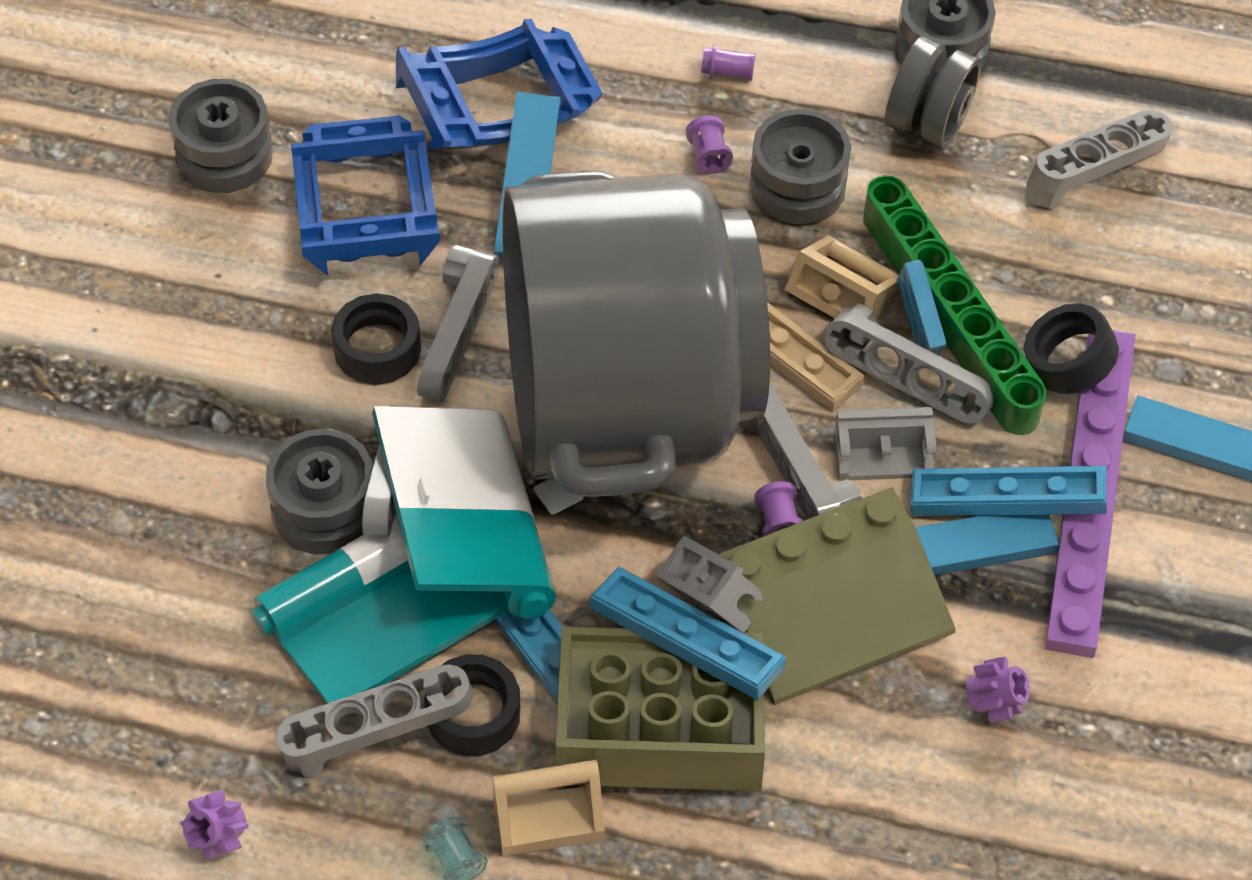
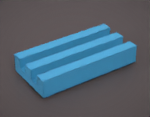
M921 260L907 262L904 264V269L901 270L900 276L897 277L896 281L914 342L940 356L947 343L923 262L921 263Z

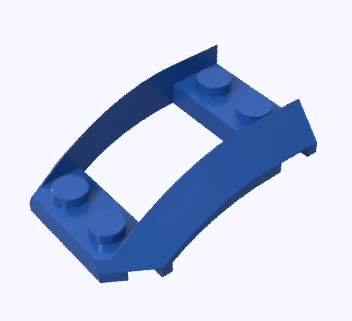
M524 19L521 26L480 41L451 46L429 47L427 53L409 54L406 47L398 48L396 52V88L408 89L432 137L427 150L476 148L510 142L513 118L495 122L476 123L457 84H463L506 71L531 59H534L552 95L561 97L557 126L579 116L600 100L603 93L571 34L552 27L550 33L538 29L532 19Z
M400 115L310 125L302 133L303 142L291 144L303 257L327 276V261L352 262L361 257L379 255L397 257L407 252L416 251L418 252L419 265L421 266L440 242L424 130H411V122ZM404 152L411 213L322 222L316 161L326 160L332 163H339L354 157L371 156L374 158H385L393 153Z

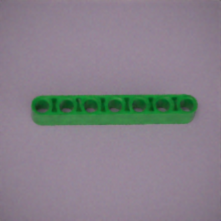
M890 175L877 176L872 179L867 187L863 216L865 226L899 275L901 270L904 269L905 263L921 260V263L923 262L947 347L962 368L983 378L991 385L995 401L990 410L999 424L1012 434H1030L1036 430L1040 422L1046 398V388L905 183L899 178Z

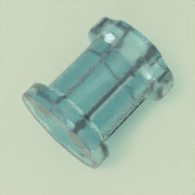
M459 816L440 821L431 827L422 839L424 848L428 852H434L445 870L444 880H474L486 869L488 862L484 853L475 850L465 834L466 824Z

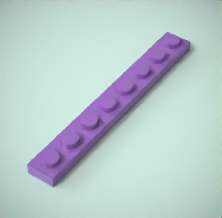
M1113 330L1119 346L1117 363L1109 375L1096 386L1079 392L1069 465L1106 466L1107 514H1063L1045 642L1046 650L1094 658L1098 644L1136 336L1134 333ZM1087 335L1085 351L1088 350L1094 341L1095 335Z

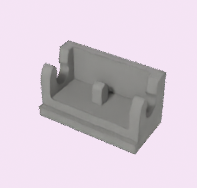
M932 407L837 411L833 439L838 481L846 479L912 478V469L934 468L932 454H936V438Z
M684 535L655 575L688 602L743 634L751 624V621L744 612L738 610L737 603L739 598L744 594H748V597L753 600L762 601L760 589L742 575L744 572L743 568Z

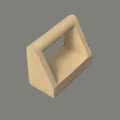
M828 235L799 252L785 290L833 318L845 307H854L860 303L867 305L873 310V316L876 320L900 292L896 281L900 275ZM830 256V257L834 258L835 260H837V261L843 263L844 265H846V266L850 267L851 269H853V270L859 272L860 274L866 276L867 278H869V279L875 281V282L878 283L879 285H875L874 283L868 281L867 279H865V278L859 276L858 274H856V273L850 271L849 269L843 267L842 265H840V264L834 262L833 260L829 259L828 257Z
M597 760L492 776L494 812L502 857L605 840ZM585 783L583 787L509 799L506 797V795Z

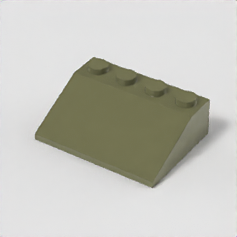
M893 487L719 553V555L743 568L744 572L742 575L756 585L762 593L761 602L748 597V594L742 595L738 600V610L744 612L751 621L745 632L763 633V644L786 656L785 669L767 689L774 705L955 634L956 628L916 528Z
M562 626L555 766L597 760L600 785L608 787L762 791L765 759L764 693L756 700L627 628ZM744 632L745 635L763 644V633ZM585 783L574 784V785H577V786H585Z

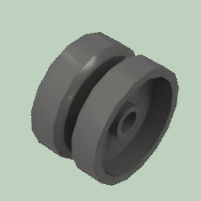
M903 0L895 43L898 62L902 65L914 42L920 36L945 44L947 59L956 51H963L981 58L982 71L985 68L989 54L991 34L996 16L993 0Z
M920 36L907 53L894 81L886 106V126L905 134H910L920 125L923 141L940 148H946L959 131L975 95L982 67L981 58L963 51H956L947 59L945 44Z
M210 79L192 85L180 93L172 104L169 126L174 141L176 163L181 175L190 184L208 192L231 193L248 188L265 175L272 163L273 154L268 111L262 95L250 85L234 79Z
M793 109L781 111L766 119L755 132L752 148L749 188L754 202L765 214L786 223L801 225L819 222L834 214L845 198L852 146L847 131L835 119L813 110Z
M313 429L289 437L274 450L266 466V486L270 500L272 520L280 537L295 549L311 554H331L364 535L362 527L363 508L373 470L372 460L364 445L343 432L332 429Z

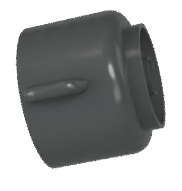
M592 170L552 173L531 177L520 186H508L505 188L502 211V241L507 329L519 433L525 465L531 480L555 478L566 491L578 496L587 497L641 493L654 490L668 481L675 467L702 465L717 460L729 449L736 435L739 421L763 418L767 408L770 385L769 316L758 240L752 220L744 208L721 210L715 195L703 181L693 175L679 173L617 178L604 171Z

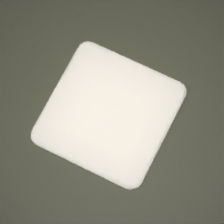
M550 478L534 487L535 493L550 514H556L583 500V496L566 491L555 478Z

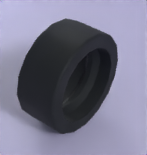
M375 293L359 296L351 300L335 315L331 327L335 360L342 371L358 382L375 385L389 383L407 375L417 364L421 352L420 327L417 315L408 303L395 296ZM367 325H390L400 330L404 335V340L398 347L379 354L360 352L351 347L349 343V338L355 331Z
M1083 303L1064 304L1045 313L1035 321L1026 334L1023 347L1026 359L1043 382L1045 388L1059 394L1079 393L1096 386L1109 375L1117 363L1119 353L1116 336L1106 317L1097 308ZM1081 334L1095 335L1094 341L1088 350L1078 358L1065 363L1053 364L1048 362L1049 356L1055 347L1065 339Z
M464 654L447 660L442 665L449 664L461 668L466 673L470 684H482L495 689L503 701L502 711L491 722L480 726H462L449 719L428 725L432 737L444 749L462 756H482L499 750L512 739L520 724V688L513 672L501 661L486 655ZM451 683L442 685L444 697L454 690ZM425 693L424 708L430 707Z

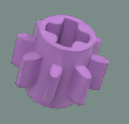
M1005 656L984 660V664L973 667L976 675L968 678L966 693L971 707L976 712L988 711V718L991 723L1012 719L1014 714L1022 713L1021 704H1025L1028 701L1030 686L1025 672L1020 667L1008 668V661Z
M223 790L189 800L188 806L191 812L181 821L183 834L188 842L187 846L189 848L204 849L205 859H211L240 849L242 846L238 837L243 834L245 829L249 828V824L246 823L245 813L241 808L242 803L240 801H225Z

